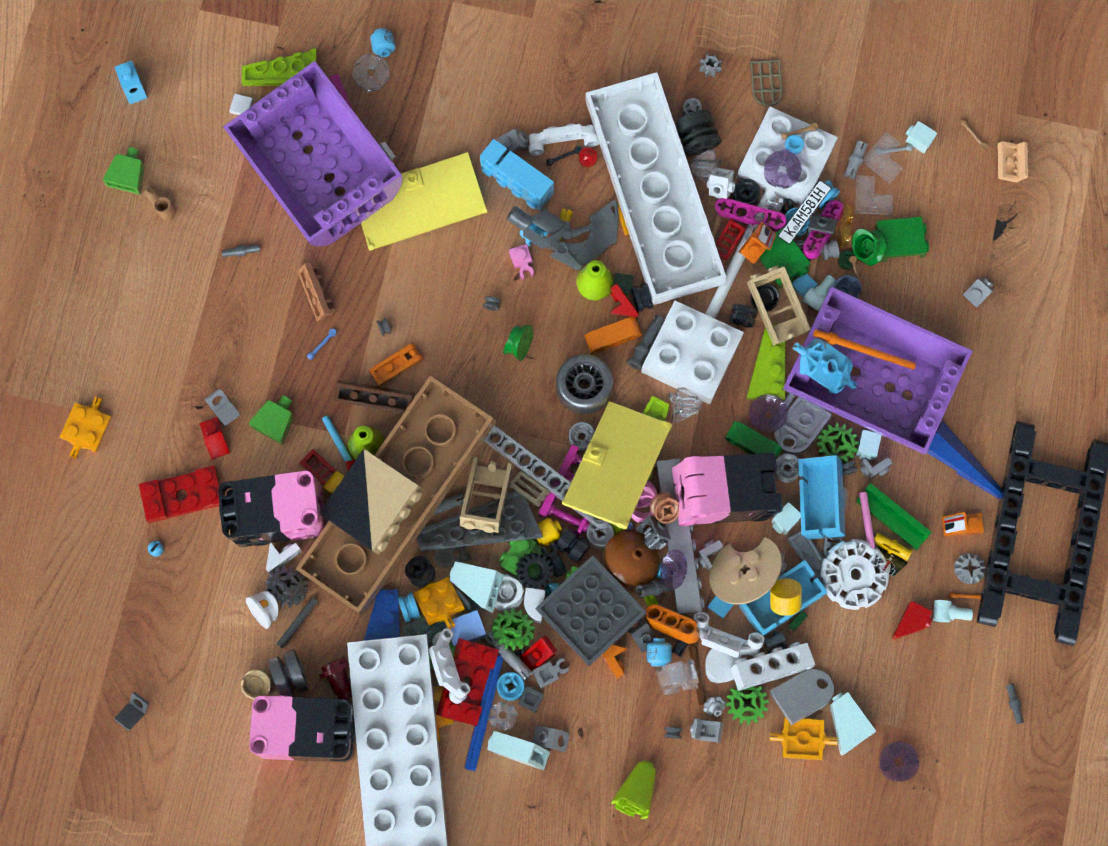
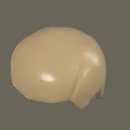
M260 669L248 671L241 680L242 692L251 699H255L258 696H266L271 689L270 677Z

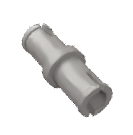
M862 141L856 142L853 154L849 156V164L844 173V176L846 178L849 176L848 179L855 180L859 166L863 163L862 158L868 147L866 143L862 145Z

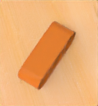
M629 317L585 334L584 337L591 354H595L642 336V332L636 317Z
M656 604L646 608L647 613L645 615L651 628L689 644L695 643L699 639L697 623L693 619Z

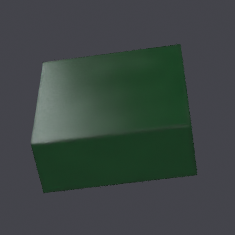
M801 611L787 628L794 632L808 615Z

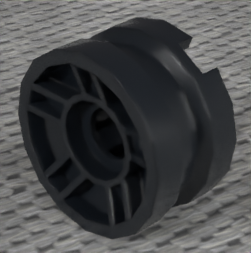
M741 180L735 185L733 200L755 205L760 195V189L752 180ZM743 192H748L749 197L743 194Z
M643 283L639 287H631L637 311L642 312L645 308L652 309L653 302L650 303L652 297L648 285Z
M734 304L731 311L733 313L729 318L731 323L737 326L740 324L746 328L755 326L756 321L754 318L757 317V309L743 304Z
M416 556L405 566V575L416 587H425L435 578V568L426 557Z

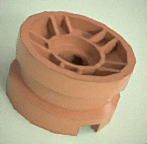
M662 492L652 499L650 510L659 522L671 523L679 516V503L672 494Z

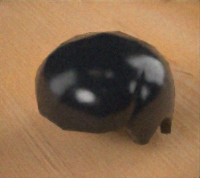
M769 283L756 287L766 312L773 310L779 302V292L776 287ZM751 294V304L755 309L758 310L754 298Z

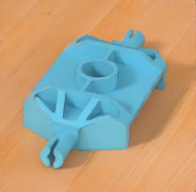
M814 339L806 347L799 343L794 344L793 350L801 354L800 374L808 375L829 389V393L837 394L843 390L845 385L851 389L856 388L857 382L850 379L853 367L852 361L822 339ZM829 362H831L832 366L830 371L828 370Z

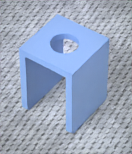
M477 610L452 619L455 627L451 626L452 629L450 630L453 632L451 641L454 646H456L458 638L475 642L486 637Z

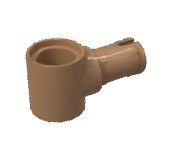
M152 186L148 187L150 193L145 189L143 195L152 202V206L163 220L172 219L176 211L170 200L160 196Z

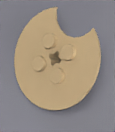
M764 537L758 547L749 552H738L729 543L718 553L712 563L713 567L709 573L711 589L719 599L729 604H745L762 597L773 587L781 572L782 557L778 547L766 537Z

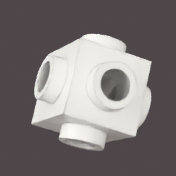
M716 167L707 181L709 196H715L717 199H727L735 189V182L733 181L734 171Z

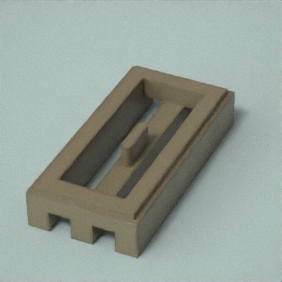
M522 470L509 483L512 489L537 507L541 505V501L546 499L545 496L551 493ZM522 476L527 481L532 483L534 486L539 488L542 491V493L540 494L532 487L527 485L525 482L520 480V477ZM516 482L519 483L521 486H523V487H524L525 489H527L528 491H530L532 494H534L535 496H537L538 498L535 499V498H533L532 496H530L528 493H526L525 491H523L521 488H519L517 485H515Z

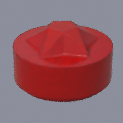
M592 148L582 149L579 153L580 164L584 167L594 166L597 162L596 151Z

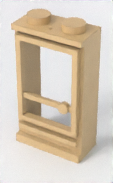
M774 266L768 269V273L764 275L757 273L750 276L751 280L747 282V285L773 346L811 330L785 267L779 268ZM780 278L791 305L767 314L756 287ZM793 308L796 315L795 318L772 326L769 318Z
M474 457L460 515V526L466 529L483 530L487 533L499 532L512 473L511 463H508L507 470L496 469L497 464L494 461H490L488 467L478 466V458ZM475 483L500 487L502 488L501 495L473 491ZM472 494L492 497L495 500L500 499L496 519L468 515Z

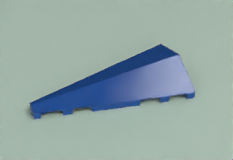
M942 421L927 453L956 470V474L1000 500L1002 488Z

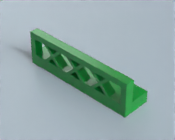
M870 483L864 492H867L870 514L917 551L932 532L873 484ZM859 497V498L856 500V503L861 506L860 497Z

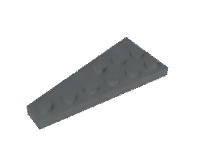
M517 491L506 495L498 533H487L483 530L466 529L460 526V513L423 528L416 539L421 551L543 537L526 498ZM494 499L468 511V515L496 519L500 499Z

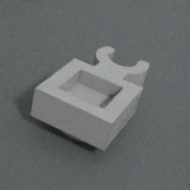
M564 658L556 661L554 666H552L551 662H548L533 670V675L540 688L559 679L557 674H565L569 671V667L563 670L559 666L560 663L565 661Z

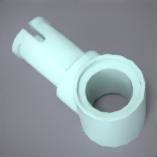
M827 275L819 286H816L815 289L811 288L806 293L803 302L819 312L830 288L836 281L835 278Z
M934 601L933 621L972 620L973 609L956 607L952 605L951 601Z

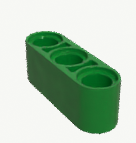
M737 421L733 422L724 437L728 442L749 454L773 452L777 459L782 450L779 444Z

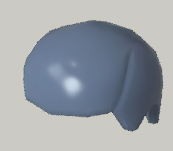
M844 275L838 278L832 286L855 298H859L862 289L859 280L852 275Z

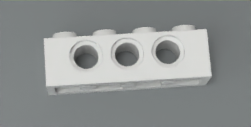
M796 642L784 650L782 647L773 649L767 655L762 652L754 655L753 659L747 660L745 657L736 660V664L731 668L738 691L804 672L814 667L815 662L808 643L800 644V642ZM787 656H790L794 663H790L787 660ZM769 661L776 665V669L770 667ZM751 666L757 668L758 674L752 672Z

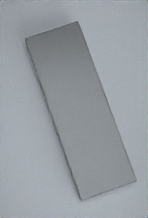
M799 531L789 537L787 541L800 561L806 560L815 573L812 578L813 581L818 578L822 585H824L823 578H820L823 557L811 539L807 540ZM834 575L830 576L831 581L836 578Z

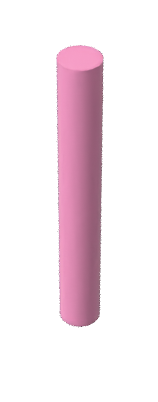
M861 492L859 495L866 540L873 549H876L867 492Z

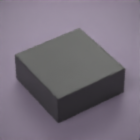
M526 686L518 705L536 713L544 694Z

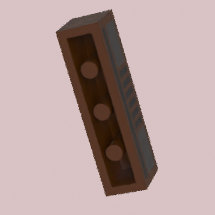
M339 380L336 383L334 402L403 414L414 399V392Z

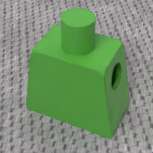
M129 147L126 156L115 155L103 177L106 186L141 194L144 164L142 160L137 159L139 150Z
M283 395L277 404L268 400L249 422L250 427L283 445L294 417L287 410L292 400Z

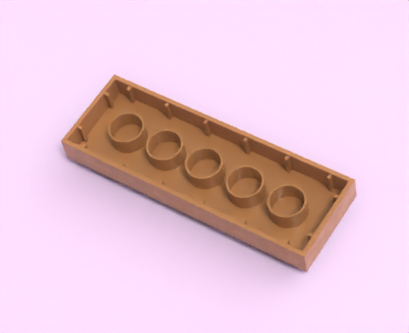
M429 376L374 455L421 487L423 492L420 500L414 503L410 509L409 516L403 519L399 525L398 532L391 536L386 549L380 552L379 555L329 521L296 570L357 613L364 615L496 424L495 419L432 376Z

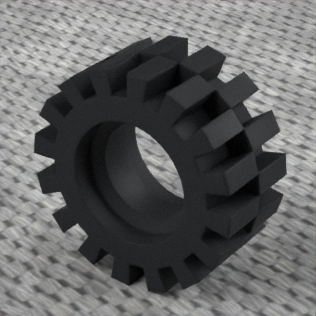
M530 553L525 554L524 557L519 559L520 563L516 564L518 569H515V573H518L516 577L522 585L528 588L540 589L542 586L547 585V581H551L549 577L550 575L553 576V572H551L553 565H550L551 561L546 559L545 555ZM533 563H537L541 568L540 575L537 578H531L528 575V568Z

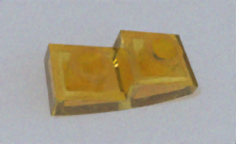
M848 204L839 225L838 244L840 248H843L845 243L849 244L853 236L850 233L852 230L850 224L854 217L851 214L854 207Z

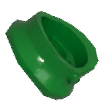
M858 229L852 238L853 254L861 262L868 266H873L882 261L888 245L884 235L879 230L868 231L866 229Z
M516 325L509 335L503 349V354H512L516 359L522 361L526 357L533 340L532 326Z

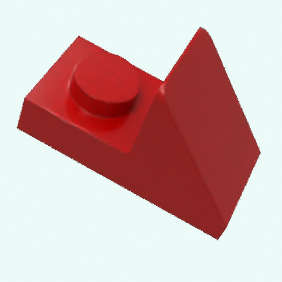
M617 283L610 288L612 290L610 295L616 302L620 301L621 304L609 313L637 317L639 312Z
M218 417L199 423L204 436L203 440L211 459L214 460L230 454Z
M545 635L523 653L520 658L533 671L553 658L557 649L547 635Z

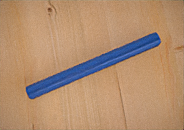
M500 655L497 656L494 669H490L480 703L482 707L477 726H474L465 763V769L475 771L503 662V657Z

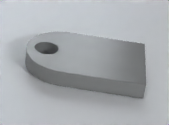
M798 397L776 427V443L787 454L798 455L804 453L811 447L822 429L832 418V414L822 407ZM786 439H792L795 443L792 447H786L783 442Z
M809 669L772 689L770 694L792 726L826 706L832 699L834 685L831 678L825 672ZM817 681H825L827 687L824 689L819 688Z

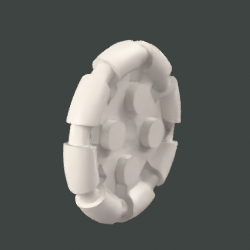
M851 539L850 542L842 541L828 551L829 555L826 559H823L820 578H823V586L827 590V596L833 602H838L839 606L846 609L859 610V607H870L882 597L883 590H886L888 586L889 574L880 568L879 573L875 574V558H881L883 563L877 565L887 564L884 555L877 547L873 549L867 541ZM852 549L854 555L849 556L847 550ZM866 552L870 554L868 560L863 557ZM835 558L841 560L837 565L833 564ZM853 569H857L860 572V577L857 580L851 577ZM835 575L837 582L831 583L830 576ZM872 583H875L877 585L875 590H872L870 588ZM842 590L847 592L845 597L840 595ZM862 593L863 599L858 600L857 594Z

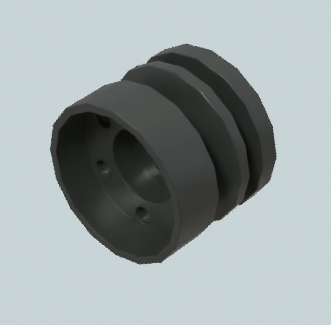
M695 111L675 122L678 136L683 138L681 144L684 147L685 155L695 156L706 153L721 143L718 129L713 127L715 121L711 111Z

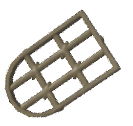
M780 60L750 61L754 100L761 106H774L781 99L783 90ZM772 63H778L779 74L772 73ZM753 64H759V75H753ZM762 64H769V74L762 73ZM764 77H769L771 89L763 88ZM773 77H779L780 89L773 87ZM754 78L760 79L761 89L754 90ZM780 91V96L775 101L774 92ZM760 92L761 101L757 99L755 93ZM764 92H770L772 103H765Z

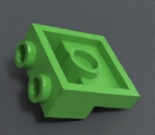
M532 539L510 541L509 545L512 547L508 553L504 551L499 559V562H501L500 568L515 577L518 576V573H515V569H518L516 564L520 563L519 559L524 557L525 554L530 553L544 555L541 552V546ZM537 563L531 564L528 568V575L531 578H537L540 575V566Z

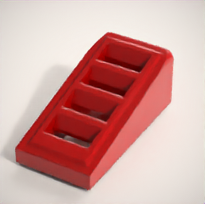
M731 219L715 243L716 248L720 246L728 251L725 254L717 249L719 257L726 261L746 230L745 227ZM730 227L739 231V234L737 235L730 231ZM726 233L736 238L735 241L725 236ZM725 240L732 245L729 248L725 244L721 243V241Z
M314 449L299 462L323 486L326 484L325 477L330 472L334 474L336 471ZM312 457L316 458L310 466L307 464ZM320 462L322 465L314 471L313 468ZM326 467L328 470L322 476H319L318 474Z

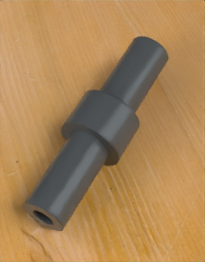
M238 245L236 248L222 250V256L238 255V257L246 256L248 253L260 252V245Z
M1014 684L1006 685L1010 699L1008 703L1010 709L1013 710L1016 724L1024 723L1020 709L1022 705L1020 699L1017 698Z

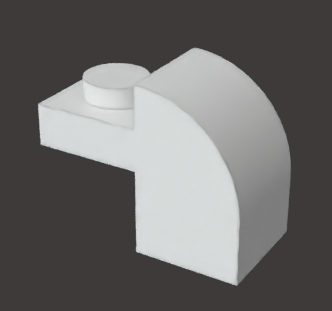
M526 588L524 598L525 611L531 620L541 624L542 616L535 608L545 600V590Z

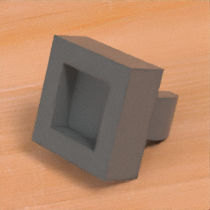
M773 631L774 637L770 639L766 635L764 636L768 654L773 649L782 647L783 650L788 648L782 633L778 634L777 631Z

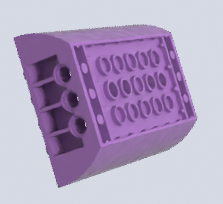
M315 61L223 126L284 210L313 246L333 244L391 202L401 187V173ZM296 132L303 133L302 138L299 140H295L293 135ZM306 146L313 147V151L310 154L304 153ZM328 174L335 175L332 182L325 181V177ZM344 188L345 194L337 196V189Z
M831 287L803 347H806L814 339H820L813 336L814 330L818 329L827 333H836L838 337L915 362L916 367L912 370L838 344H829L851 359L853 367H857L860 370L858 376H853L850 373V379L857 382L856 388L851 389L845 385L843 390L837 394L829 393V389L808 375L800 374L801 354H799L783 390L925 455L967 365L972 350ZM831 362L828 364V370L830 371L832 368ZM892 383L895 390L893 392L886 391L885 384ZM909 391L912 394V399L905 400L902 397V392Z

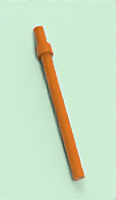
M815 329L813 332L814 337L823 339L826 343L838 344L912 370L916 367L915 362L838 337L836 333H827Z

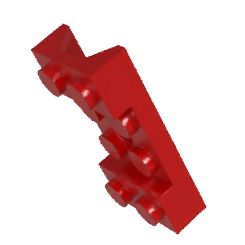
M213 465L195 470L196 472L160 481L156 479L138 484L146 521L153 523L218 507L219 483L216 467ZM181 490L187 491V497L184 500L177 498V494Z
M458 638L453 659L460 681L462 682L464 677L469 676L470 692L465 700L456 704L449 697L450 691L444 687L436 715L477 726L482 710L480 706L490 669H494L499 652L498 649Z

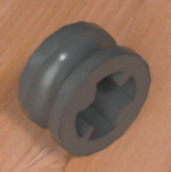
M486 296L484 298L486 303L483 304V307L488 310L499 311L500 307L498 304H501V300Z
M383 318L382 321L377 320L382 337L385 336V333L391 334L386 318Z
M855 461L842 465L843 477L858 471V468L854 466L856 464Z
M665 727V738L681 739V728Z

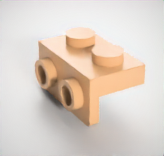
M1002 141L998 143V179L1017 183L1027 178L1029 172L1027 142L1013 144Z

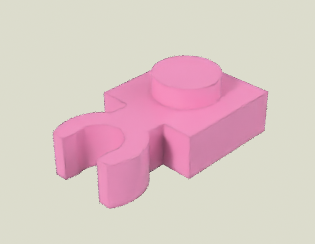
M527 244L509 249L514 268L520 267V278L524 279L523 273L525 271H529L531 277L534 276L533 268L528 266L533 261Z

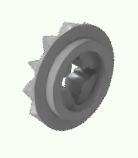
M963 554L955 562V575L963 583L975 584L985 575L986 566L983 559L977 554ZM969 561L971 566L978 567L972 571V574L969 573V570L962 569L968 566Z

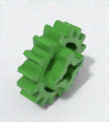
M838 423L835 424L834 428L828 425L827 430L822 429V435H819L817 438L821 441L816 444V447L821 448L818 454L833 456L844 452L846 453L845 455L838 457L844 464L847 463L848 458L851 460L854 458L852 453H857L858 451L855 446H858L859 442L854 441L857 434L852 435L853 429L846 430L845 424L842 428L839 427ZM831 433H838L835 436H830ZM840 438V440H839V442H840L839 445H840V446H839V448H837V450L835 451V448H836V447H835V445H836L835 442Z
M514 609L511 610V613H508L507 610H504L503 615L499 613L497 619H494L492 627L493 638L499 639L498 645L504 643L505 649L511 646L513 651H515L516 646L520 649H523L524 644L528 646L530 640L533 639L535 627L532 626L533 620H528L529 615L523 616L522 610L515 613Z
M753 686L738 691V688L737 690L730 689L732 695L726 696L730 702L726 703L725 706L731 708L727 713L734 714L733 721L739 718V724H742L745 720L747 725H750L751 720L757 723V717H764L761 712L768 711V708L764 707V705L768 704L769 701L763 699L767 694L760 693L761 686L757 689ZM748 690L752 691V693L744 695L741 691ZM757 696L760 701V708L756 705ZM734 699L738 701L737 710L734 707ZM743 699L745 701L749 699L751 701L750 706L745 708L743 706ZM744 712H750L751 714H754V715H752V716H743L742 714H743Z

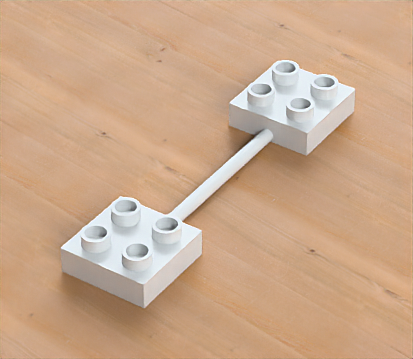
M769 107L738 170L737 178L752 180L760 189L765 190L757 207L769 209L775 195L782 199H790L793 204L800 206L817 184L838 137L819 128L816 131L808 130L796 134L804 140L803 150L796 155L789 154L785 149L786 140L781 138V134L784 132L790 133L811 125ZM757 213L754 218L756 221H763L765 215ZM745 233L725 272V284L718 287L706 313L703 314L674 301L642 366L641 373L708 404H711L744 332L716 320V317L745 259L738 252L746 242Z

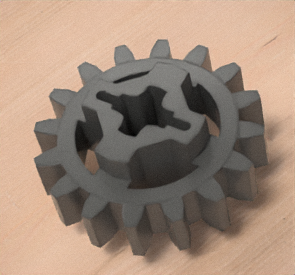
M283 565L280 570L276 567L273 572H270L265 582L268 585L265 591L274 595L277 603L278 601L281 602V607L287 604L291 608L293 603L297 606L300 600H304L308 592L306 588L308 581H303L305 575H299L298 570L293 571L292 566L286 569L285 565Z

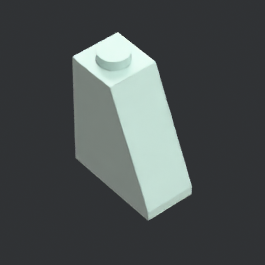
M455 561L454 567L450 571V581L479 606L493 613L504 575L496 570Z
M840 692L833 697V703L830 705L841 755L846 754L876 732L848 692L845 695Z
M493 731L492 736L488 740L487 750L544 771L550 751L535 743L497 731Z

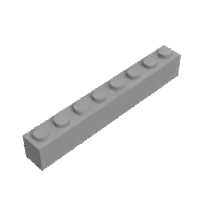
M680 458L656 462L660 493H670L674 498L672 467L680 463ZM677 518L671 523H666L671 537L667 541V548L674 585L676 611L678 614L685 616L701 612V608H704L703 596H699V589H702L701 578L696 575V570H699L698 558H694L693 551H696L695 539H691L690 533L693 532V525L679 526Z

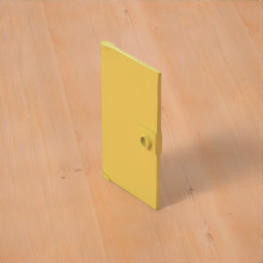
M467 152L401 173L402 184L394 199L364 220L361 225L368 249L371 251L487 213L469 153Z
M609 401L562 504L615 524L617 527L627 529L668 433L672 428V424Z

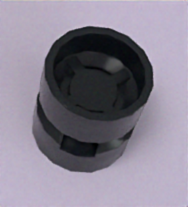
M569 527L558 540L556 546L562 553L567 552L568 558L577 564L592 543L584 537L579 538V533Z

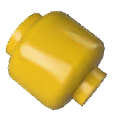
M546 518L537 523L543 537L537 538L540 545L549 546L550 542L554 543L561 538L560 531L563 529L557 520L553 521L551 518Z

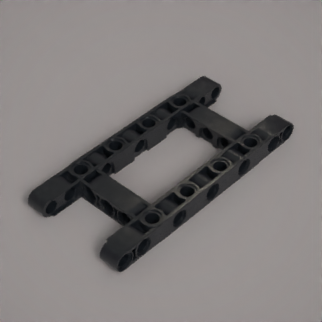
M1016 421L987 562L977 623L996 627L998 618H1001L1005 593L1059 606L1054 629L1055 642L1074 646L1078 636L1108 472V442L1093 439L1090 449L1087 451L1083 472L1031 459L1036 431H1034L1035 425ZM1014 464H1018L1021 467V472L1015 470ZM1025 481L1079 494L1063 585L1051 583L1050 580L1042 581L1030 578V575L1021 576L1013 574L1010 568H1008L1017 536L1016 525L1018 517L1021 515ZM1090 482L1096 485V490L1090 487ZM1007 500L1013 502L1014 509L1008 507ZM1083 519H1087L1089 521V527L1083 524ZM1000 537L1006 539L1007 546H1003L1000 543ZM1076 556H1080L1082 558V564H1079L1076 561ZM993 575H997L999 577V584L993 581ZM1069 593L1075 595V602L1069 599Z

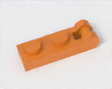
M414 343L407 345L368 370L379 387L424 360L423 356L416 351L417 347ZM410 354L412 358L407 360L405 355Z

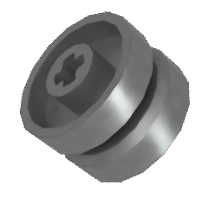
M294 649L284 653L286 666H284L281 658L278 656L268 659L269 668L280 696H293L291 683H293L296 691L299 693L309 690L304 667Z

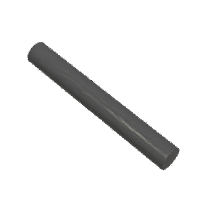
M313 597L310 599L276 643L279 647L283 648L313 610L318 603Z

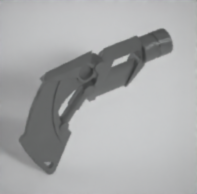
M614 200L589 216L591 224L571 229L569 222H564L549 212L547 207L540 213L531 216L519 207L514 206L508 213L506 220L521 229L523 236L540 248L544 249L547 247L553 250V253L549 256L575 270H580L583 268L582 265L594 260L610 245L616 244L618 202ZM533 222L551 234V236L543 238L529 228L531 223ZM589 232L587 240L580 243H566L560 240L561 238L565 241Z

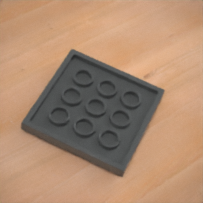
M593 555L535 608L588 666H591L647 613Z

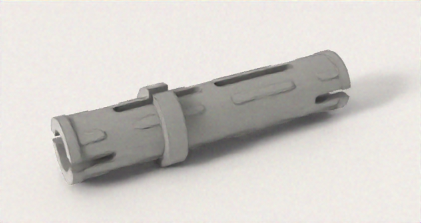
M492 631L487 634L488 637L486 636L484 640L493 648L499 650L498 655L502 656L524 681L529 679V675H532L533 671L509 647L505 649L504 643L498 645L499 639H494V633Z

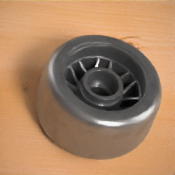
M575 355L567 359L558 370L556 393L561 403L572 412L578 414L594 413L603 408L612 395L613 376L611 370L603 360L594 355ZM582 382H586L590 387L588 389H581L579 385Z

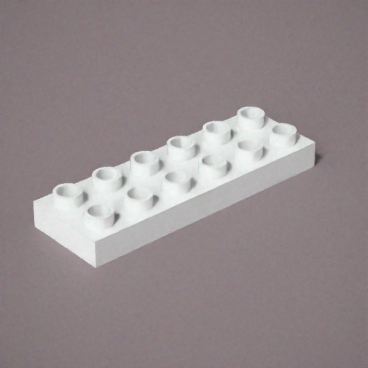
M658 73L587 92L585 101L644 281L648 285L653 305L724 285L726 275Z
M428 635L349 642L347 646L366 846H448Z

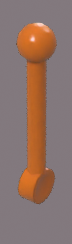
M951 592L949 595L950 598L981 599V595L957 594Z

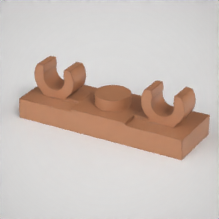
M310 262L304 263L297 272L316 321L320 322L327 316L332 315L336 310L328 308L332 300L324 299L323 288L319 284L322 275L317 276L314 273L319 267H312Z

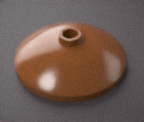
M629 530L621 531L615 534L605 547L604 559L606 567L610 574L621 584L637 587L638 585L648 584L656 576L659 568L657 550H652L645 545L644 535Z

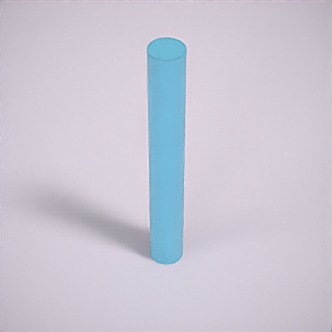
M328 415L324 416L322 421L345 463L352 460Z

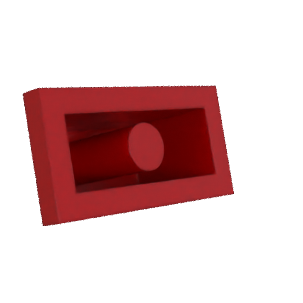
M910 601L892 639L903 638L921 632L925 627L929 628L933 620L930 617L933 611Z

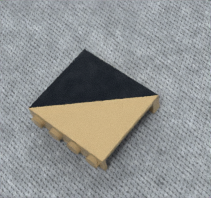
M363 449L321 509L320 514L379 555L380 552L386 549L391 536L398 532L399 525L403 519L409 516L410 509L414 503L420 500L423 489Z

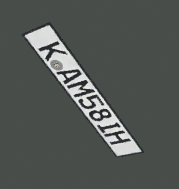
M819 180L778 234V237L790 245L832 188Z

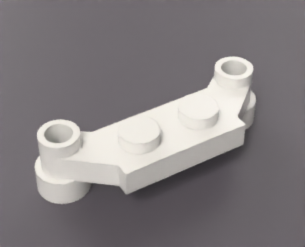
M571 123L563 127L551 126L543 129V132L539 134L533 133L528 136L530 143L528 148L532 156L543 154V145L577 139H584L585 147H595L599 144L593 125L581 126L580 124Z
M704 612L694 614L693 620L697 623L702 645L736 658L740 655L749 654L754 656L759 654L760 648L763 647L764 636L760 633H751L748 640H744L710 627L708 625V614Z
M445 628L433 637V646L429 649L439 686L447 688L450 691L449 697L451 701L459 704L466 699L467 694L470 692V686L460 681L449 646L453 632Z

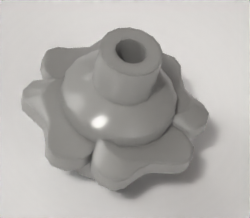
M720 696L708 698L707 702L704 703L703 711L707 712L709 716L713 714L720 716L722 710L725 709L726 701L721 699Z

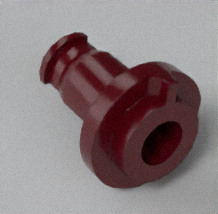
M344 656L322 666V672L318 675L320 679L327 678L338 699L348 700L352 697L351 682L344 669L349 666Z

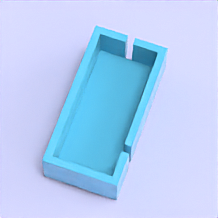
M493 139L480 155L482 172L488 177H494L503 188L508 187L517 198L526 200L527 205L532 209L537 208L541 211L554 195V181L512 151H509L503 157L507 148Z
M837 455L798 459L799 476L802 478V480H799L801 535L807 540L825 538L824 534L828 538L845 536L842 460Z
M806 560L778 577V579H793L800 583L802 587V607L799 612L793 615H779L772 611L770 607V590L757 600L739 604V607L755 631L765 636L773 631L777 625L779 627L825 596L827 590L818 578L813 582L810 581L815 573Z

